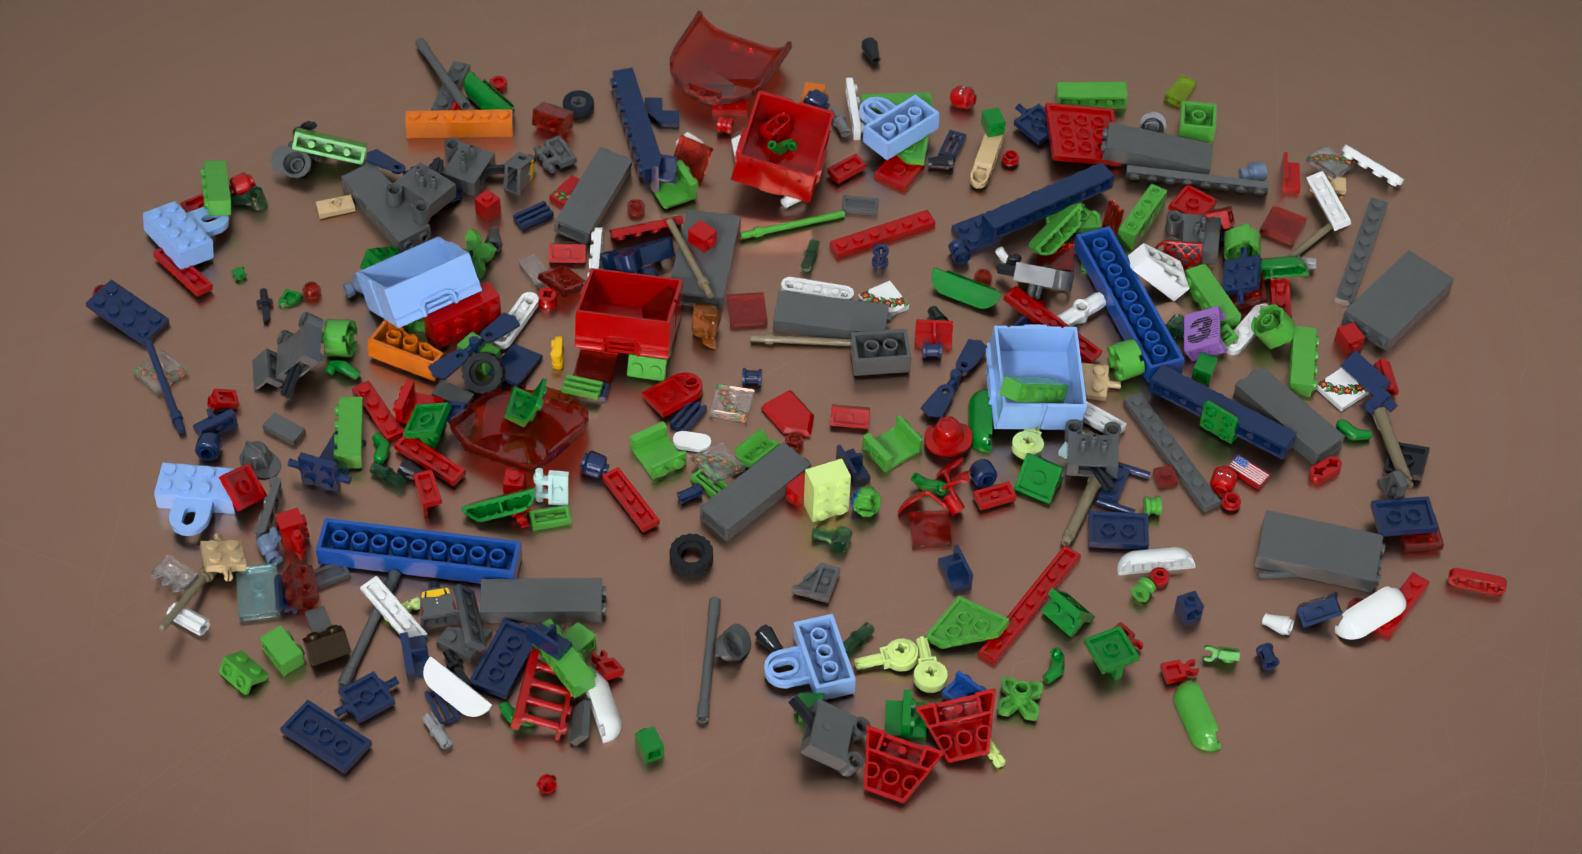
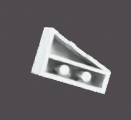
M1145 243L1128 255L1131 269L1171 300L1175 301L1190 289L1180 260Z

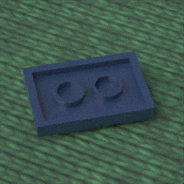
M1429 496L1371 501L1370 507L1378 534L1396 536L1435 533L1438 530Z
M1089 511V547L1147 550L1149 548L1148 514Z

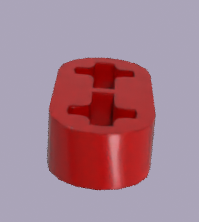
M1330 456L1313 465L1309 471V480L1312 483L1321 484L1338 475L1342 466L1341 460Z

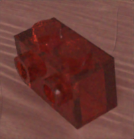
M542 102L533 108L532 125L562 135L573 127L574 111L546 102Z
M290 563L282 573V582L285 586V597L288 600L289 608L311 610L320 599L312 565Z

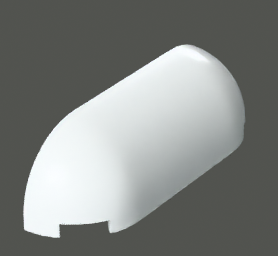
M1180 547L1137 550L1126 553L1119 560L1117 573L1118 575L1149 573L1158 567L1164 568L1167 571L1196 568L1192 555Z
M1389 586L1378 590L1347 609L1342 614L1343 619L1339 626H1335V633L1345 639H1359L1366 636L1405 610L1406 599L1399 589L1390 588Z
M431 656L427 660L423 671L426 684L466 716L478 717L491 709L493 705L448 668L441 665Z
M596 673V687L587 691L586 695L588 701L591 702V710L602 742L607 743L619 735L622 729V721L608 682L602 675Z

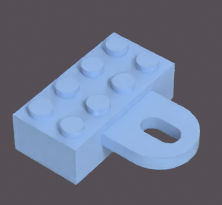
M917 95L912 96L897 106L882 97L868 98L860 105L859 115L862 121L866 123L863 129V142L886 160H889L939 129L940 113ZM870 108H877L883 114H877Z
M174 201L144 212L143 226L144 231L160 248L162 247L166 255L170 256L178 268L184 269L214 258L213 241L210 237L222 233L228 228L229 216H209L208 209H204V207L186 213ZM212 218H218V219L213 220V221H211V222H204V221L210 220V219H212Z
M162 463L154 496L157 508L171 509L169 521L176 533L184 536L201 533L209 525L212 512L236 513L235 506L218 478L234 470V468ZM189 512H195L194 521L189 525L183 524L185 515Z
M833 614L794 622L793 637L796 646L777 650L771 653L765 660V677L768 682L776 687L791 688L809 684L812 693L824 694V700L855 693L856 679ZM785 665L794 667L793 670L776 673L773 670L776 667Z

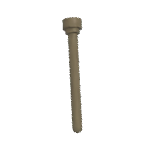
M1344 208L1349 218L1351 219L1350 212L1346 208ZM1330 222L1288 256L1297 257L1332 230Z
M205 566L199 570V578L159 624L158 628L160 631H165L203 584L211 582L217 575V572H206Z

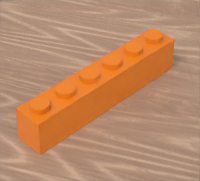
M512 110L406 111L405 127L407 138L513 137Z

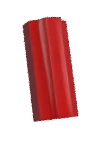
M1380 359L1374 363V367L1390 381L1391 385L1386 391L1393 398V396L1399 393L1390 361Z

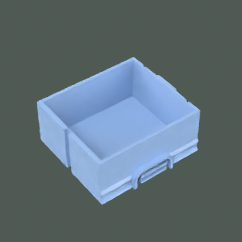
M439 236L356 272L368 309L380 317H384L386 321L398 328L422 317H427L429 313L454 302L458 303V301L482 291L469 252L461 249L459 245L453 242L443 240Z
M1025 324L1024 326L1010 327L994 326L990 342L987 343L986 348L987 368L985 375H987L988 398H990L988 403L992 405L994 429H1035V427H1040V429L1065 430V425L1069 420L1075 419L1082 423L1087 409L1077 327L1061 328ZM1004 376L1053 378L1069 385L1064 403L1016 402L1000 395Z

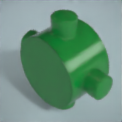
M236 267L232 270L231 273L234 274L235 280H242L247 277L244 267Z

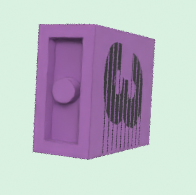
M1219 306L1184 315V352L1191 361H1196L1200 352L1211 356L1227 352V346L1220 338V321L1225 320L1226 315Z

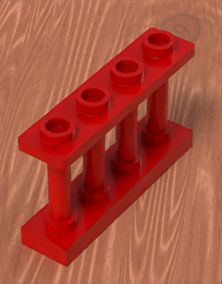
M532 649L526 664L510 728L518 730L520 724H525V722L557 730L554 740L559 741L561 734L565 735L568 723L565 722V719L571 714L572 705H569V702L574 700V697L566 687L538 680L534 676V672H538V670L556 674L548 664L538 659L540 651ZM536 687L564 695L563 705L533 697V694L529 693L530 688L534 689ZM531 704L561 713L559 722L528 714V711H525V707Z

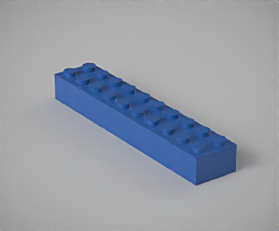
M1108 226L1077 234L1074 250L1097 292L1104 295L1106 308L1123 339H1134L1139 346L1142 354L1139 355L1140 361L1144 360L1145 364L1143 376L1147 383L1151 382V378L1162 364L1182 374L1185 359L1138 275L1131 269L1130 261L1111 227Z
M325 518L316 547L318 564H333L340 567L347 566L349 568L390 572V570L394 569L401 574L481 583V579H517L522 558L521 541Z

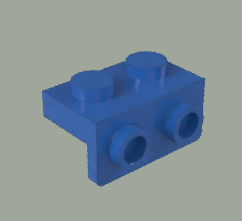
M958 671L956 672L955 680L942 691L941 696L949 701L974 695L976 692L987 689L975 683L969 675Z

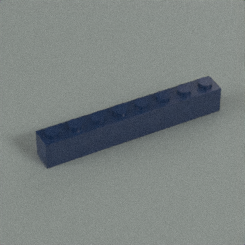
M633 67L612 71L613 78H610V85L612 89H615L614 98L615 101L619 102L617 103L618 111L623 114L621 115L622 124L626 125L625 132L627 138H630V149L634 150L633 158L634 162L638 163V175H642L644 182L652 181L651 166L655 154H660Z
M1103 162L1093 165L1056 183L1047 185L1040 190L1033 191L1010 203L1003 204L994 210L987 211L982 214L981 227L994 241L1062 211L1070 205L1080 203L1112 189L1114 175Z
M1162 364L1151 378L1149 391L1199 417L1202 416L1203 406L1207 400L1238 418L1236 436L1282 460L1294 445L1296 432Z

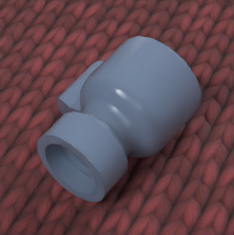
M1259 161L1248 163V169L1245 167L1238 170L1239 178L1260 181L1267 179L1268 175L1265 163H1260Z
M357 275L352 276V283L347 282L343 284V289L348 298L354 296L357 292L363 294Z
M272 527L269 533L260 536L256 541L261 554L266 556L265 558L269 566L278 565L283 560L280 551H278V542L281 540V535L277 527Z

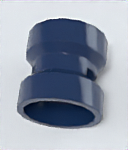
M955 239L948 245L956 264H964L970 260L971 254L967 249L965 240Z

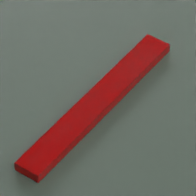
M1064 545L1006 618L1010 621L1009 626L999 638L987 640L979 650L978 656L996 665L1049 599V591L1052 588L1057 589L1081 559V554Z

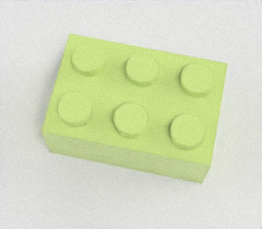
M842 459L805 470L804 507L812 523L849 512L851 475Z

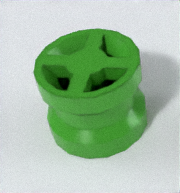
M1155 496L1154 498L1143 497L1144 514H1148V516L1150 514H1162L1160 496Z
M1141 577L1137 581V585L1131 588V594L1136 600L1146 602L1150 598V594L1155 592L1156 586L1150 579Z

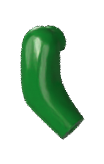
M787 139L779 143L772 140L768 143V148L777 155H782L789 150L795 151L798 146L793 139Z
M330 360L325 368L326 372L330 375L338 371L354 380L361 374L351 364L340 360Z
M1340 419L1336 423V429L1352 441L1369 440L1372 438L1371 430L1357 429L1345 419Z
M375 433L372 436V440L377 447L374 453V463L382 465L387 459L390 443L380 433Z
M917 472L911 477V481L922 491L928 490L940 496L945 495L948 487L944 490L941 489L946 484L943 481L925 478Z
M1058 647L1050 651L1051 666L1043 675V680L1047 684H1050L1064 673L1065 656Z
M505 701L499 706V709L506 720L512 723L515 708ZM529 711L528 713L537 716L536 713L533 711ZM525 722V724H520V726L531 727L535 725L528 722Z

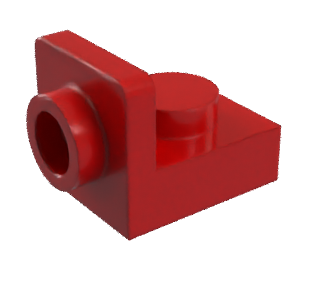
M214 388L211 396L207 399V405L214 414L218 412L219 408L238 409L240 404L236 390Z

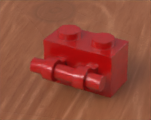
M298 507L275 514L277 528L281 535L280 541L285 553L294 550L298 559H304L306 546H308L307 538L310 537L305 515L300 514Z

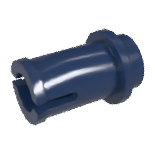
M692 484V487L677 492V495H679L677 497L680 503L683 504L695 497L700 498L703 491L699 484Z

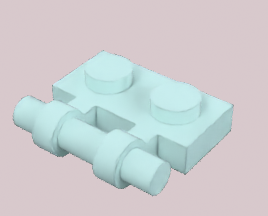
M537 468L533 476L536 501L542 502L543 498L548 499V505H568L569 472L549 470L548 476H545L543 469Z

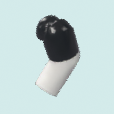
M1003 247L995 250L1003 264L1016 266V262L1022 260L1018 253L1008 255Z

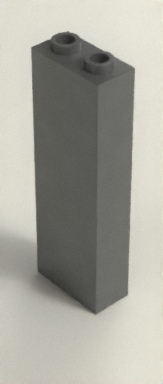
M1109 122L1107 129H1103L1102 139L1104 141H1102L1100 151L1103 152L1102 159L1133 166L1209 175L1213 146L1211 143Z
M600 147L557 216L554 231L580 243L588 244L591 239V232L595 231V227H598L631 172L633 160Z
M367 163L341 176L343 190L352 196L357 206L389 242L398 248L400 253L432 238L431 228L428 223L417 224L414 221L413 206L407 200L403 199L402 204L398 207L387 205L386 186L391 182L377 166Z
M778 291L773 318V331L821 338L850 339L851 332L889 330L890 328L887 327V323L891 324L892 312H889L888 304Z
M1263 366L1258 370H1253L1248 377L1240 379L1235 384L1233 397L1245 407L1296 432L1292 447L1312 465L1326 459L1342 448L1345 436Z
M783 442L700 506V519L726 541L730 540L786 496V485L800 474H805L806 469L811 468L809 460L803 458L793 447H789Z
M602 578L481 579V624L502 623L504 619L515 623H543L549 619L553 623H602V615H606V602H602L603 598H606V586L602 585Z

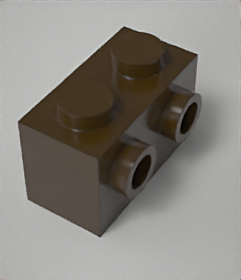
M341 625L329 626L320 633H309L307 637L302 639L308 660L312 666L352 653L346 632Z

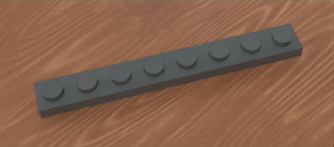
M1127 165L1125 177H1129L1131 180H1140L1141 178L1147 179L1149 182L1165 181L1166 184L1182 183L1183 186L1187 184L1190 186L1200 185L1201 188L1205 189L1217 187L1222 191L1234 189L1239 193L1251 191L1256 195H1264V193H1268L1270 188V182L1132 165Z
M1371 197L1334 300L1335 303L1349 307L1354 302L1388 202Z
M1141 392L1124 398L1123 404L1203 513L1220 506L1221 500Z

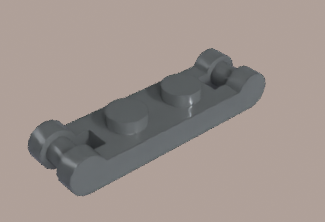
M275 476L269 479L270 491L268 496L264 498V510L259 514V524L254 526L256 541L260 536L269 533L273 526L275 514H277L283 495L279 477Z

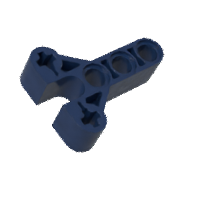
M665 237L631 248L606 251L601 253L600 256L604 270L636 273L643 266L674 257L675 252L672 237Z

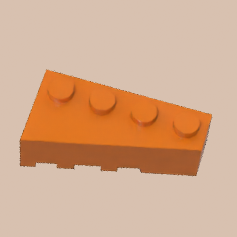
M384 320L368 339L369 357L432 381L438 378L432 376L428 366L443 358L444 353L427 342L422 343L416 335H410L405 332L403 327L398 328Z

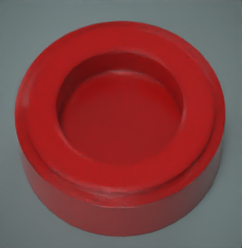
M495 76L490 79V84L499 92L507 89V80L503 76Z

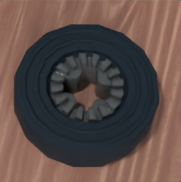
M576 90L569 92L563 99L564 112L573 118H584L590 115L594 109L593 97L586 91Z

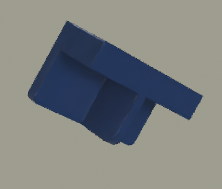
M655 154L651 166L652 191L659 192L662 182L677 183V157Z
M208 408L206 409L208 418L194 424L193 429L199 436L207 432L220 435L238 425L236 413L231 408L229 410L223 409L214 414Z
M838 445L836 460H843L851 475L852 487L869 482L871 476L863 465L862 453H856L854 448L844 451L842 446Z
M954 545L952 555L938 558V564L953 594L972 588L973 573L959 545Z
M1334 592L1299 604L1297 612L1303 627L1341 616L1343 613L1337 600L1338 593Z
M539 622L535 627L530 624L526 626L527 641L558 661L572 648V642L557 633L555 624L547 627Z
M408 632L400 633L407 678L423 676L424 666L429 659L425 635L409 637Z

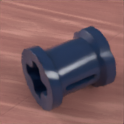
M884 244L874 246L873 266L876 268L886 267L888 265L887 256L889 248Z
M923 341V358H926V356H936L942 359V342L932 344Z
M743 368L742 385L753 383L761 386L762 369L757 371Z
M1271 643L1261 644L1256 648V653L1262 660L1261 665L1264 670H1270L1279 665L1280 661L1275 657Z

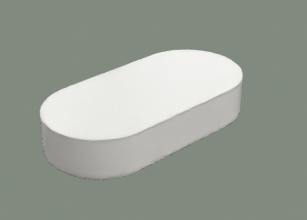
M679 431L673 436V444L679 450L705 453L711 448V438L702 433Z

